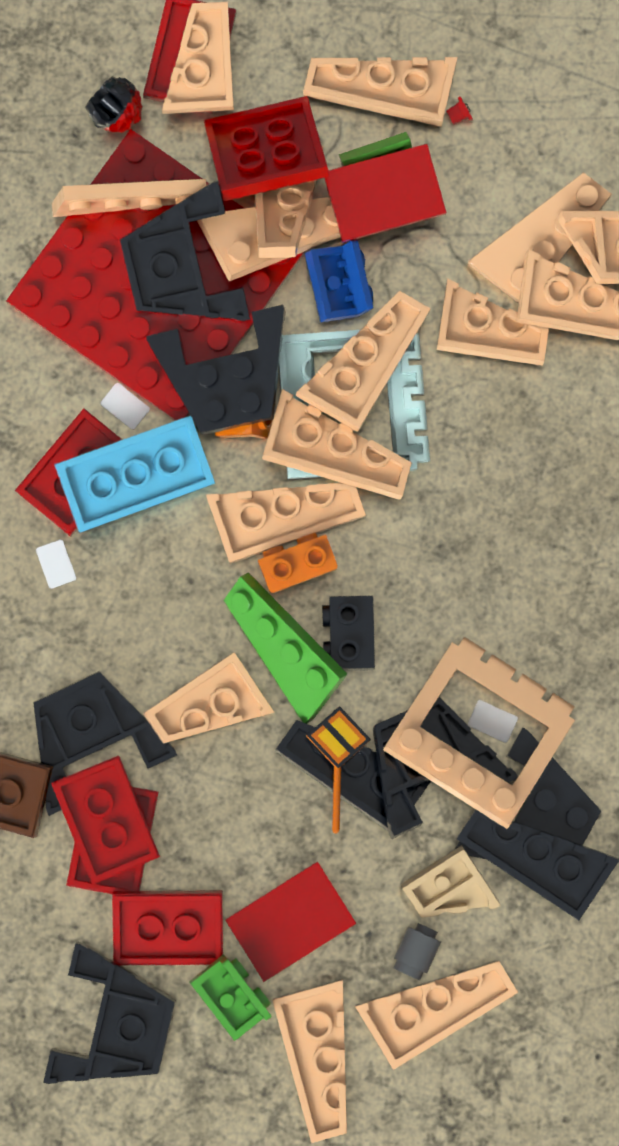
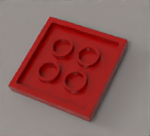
M308 96L204 120L223 201L329 177L326 159Z

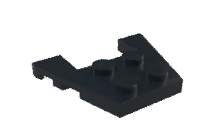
M218 181L208 184L120 239L137 311L179 315L189 314L210 318H230L241 321L250 320L243 286L206 294L189 222L226 213Z
M283 304L251 312L258 342V349L187 365L181 334L178 329L146 336L147 342L202 435L273 419L279 375V357L283 340L282 331L286 315Z
M100 671L33 702L40 760L42 764L53 766L45 800L46 811L49 816L62 810L51 783L67 777L63 767L131 735L147 769L177 756L174 747L169 742L162 743L148 720Z
M439 697L420 727L509 784L514 783L518 778L516 772L511 767L508 769L496 757L497 753L488 745L485 746L470 731L471 728ZM407 711L382 721L373 727L387 825L391 839L422 825L423 821L407 790L429 780L383 750Z
M522 728L506 757L525 766L539 742L527 729ZM552 757L514 821L583 845L601 810ZM460 841L455 848L457 849L462 845L469 856L485 859Z
M76 942L68 976L105 984L89 1057L52 1048L43 1083L55 1084L74 1080L76 1082L96 1078H120L158 1074L176 1000L84 943Z

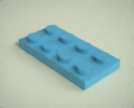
M191 416L54 464L79 533L215 484Z

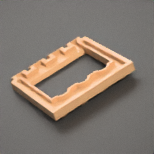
M464 637L459 646L453 642L451 643L383 750L508 829L575 720L569 715L575 706L555 693L552 694L548 702L544 701L541 698L547 688L524 674L521 675L517 683L514 682L511 678L517 669L493 654L487 663H484L480 659L486 650ZM456 670L461 671L549 727L512 785L420 727L440 694L454 676Z

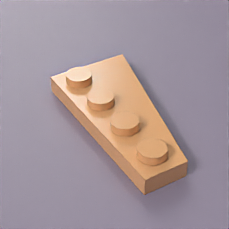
M391 57L377 58L376 61H359L358 58H311L303 96L442 127L458 57H445V60H427V57H412V60H391Z
M583 172L470 259L467 264L519 303L526 252L530 249L541 254L540 257L553 263L560 262L573 245L558 221V215L561 211H600L612 194Z
M329 197L311 200L296 255L340 238ZM256 207L225 211L226 213L197 220L229 281L289 258H259Z

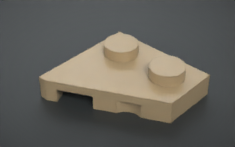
M462 845L401 884L403 891L421 918L439 916L444 912L455 914L467 912V909L489 907V909H495L501 906Z

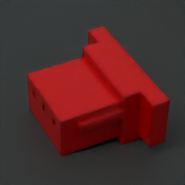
M461 96L458 97L459 102L446 110L453 125L464 119H469L470 122L473 121L469 113L471 110L468 104L463 102Z

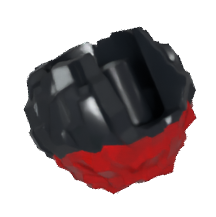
M111 76L85 106L94 125L97 128H104V130L110 133L129 131L134 124L142 119L141 111L143 106L141 105L140 92L126 78Z

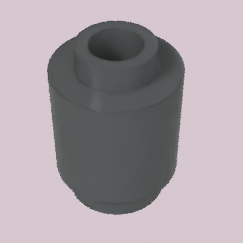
M420 923L417 924L415 929L408 926L394 957L397 960L394 969L420 980L423 973H428L441 944V941L435 939L438 932Z

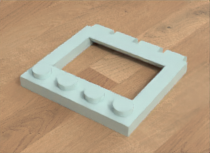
M360 330L282 335V349L278 365L280 391L284 389L291 393L293 398L308 406L309 403L298 398L296 392L315 376L313 353L338 352ZM419 333L415 335L387 383L393 452L412 462L410 471L417 470V463L430 462L428 436H415L414 431L428 429L425 401H412L411 396L425 394L422 365H409L408 361L422 359ZM287 467L288 479L321 477Z

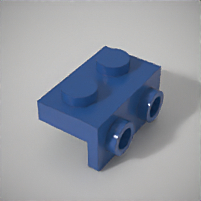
M351 240L342 246L312 249L305 253L320 322L357 318L373 309V291L367 281L365 256L360 250L358 240Z

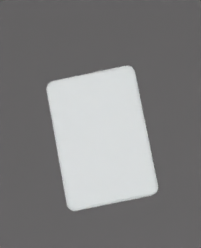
M116 383L100 402L101 406L131 429H135L150 410L149 406L120 383Z
M58 540L36 549L50 589L76 580L63 540Z
M478 700L468 721V726L506 743L518 718L491 704Z

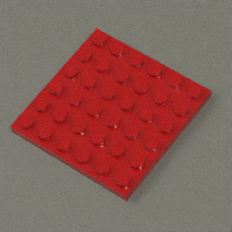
M130 129L90 185L202 178ZM233 199L223 201L225 211L245 209ZM176 204L164 205L161 208L152 210L136 208L115 212L108 211L67 216L7 298V304L174 421L189 416V412L147 342L146 336L178 329L181 334L187 365L232 355L254 325L251 312L267 307L305 254L304 251L297 254L296 257H289L229 281L197 220L189 222L206 294L243 286L250 320L241 321L230 318H210L189 314L179 315L137 311L120 239Z

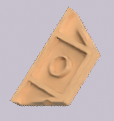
M561 211L558 215V221L597 284H619V211Z

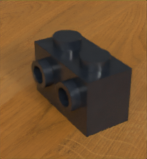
M373 595L329 596V605H322L323 627H330V641H323V649L344 671L374 670Z

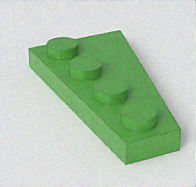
M248 572L240 576L225 597L224 602L302 722L307 724L316 717L348 674Z

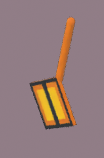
M340 706L306 735L334 766L332 831L335 834L340 831L341 766L371 741L368 735Z

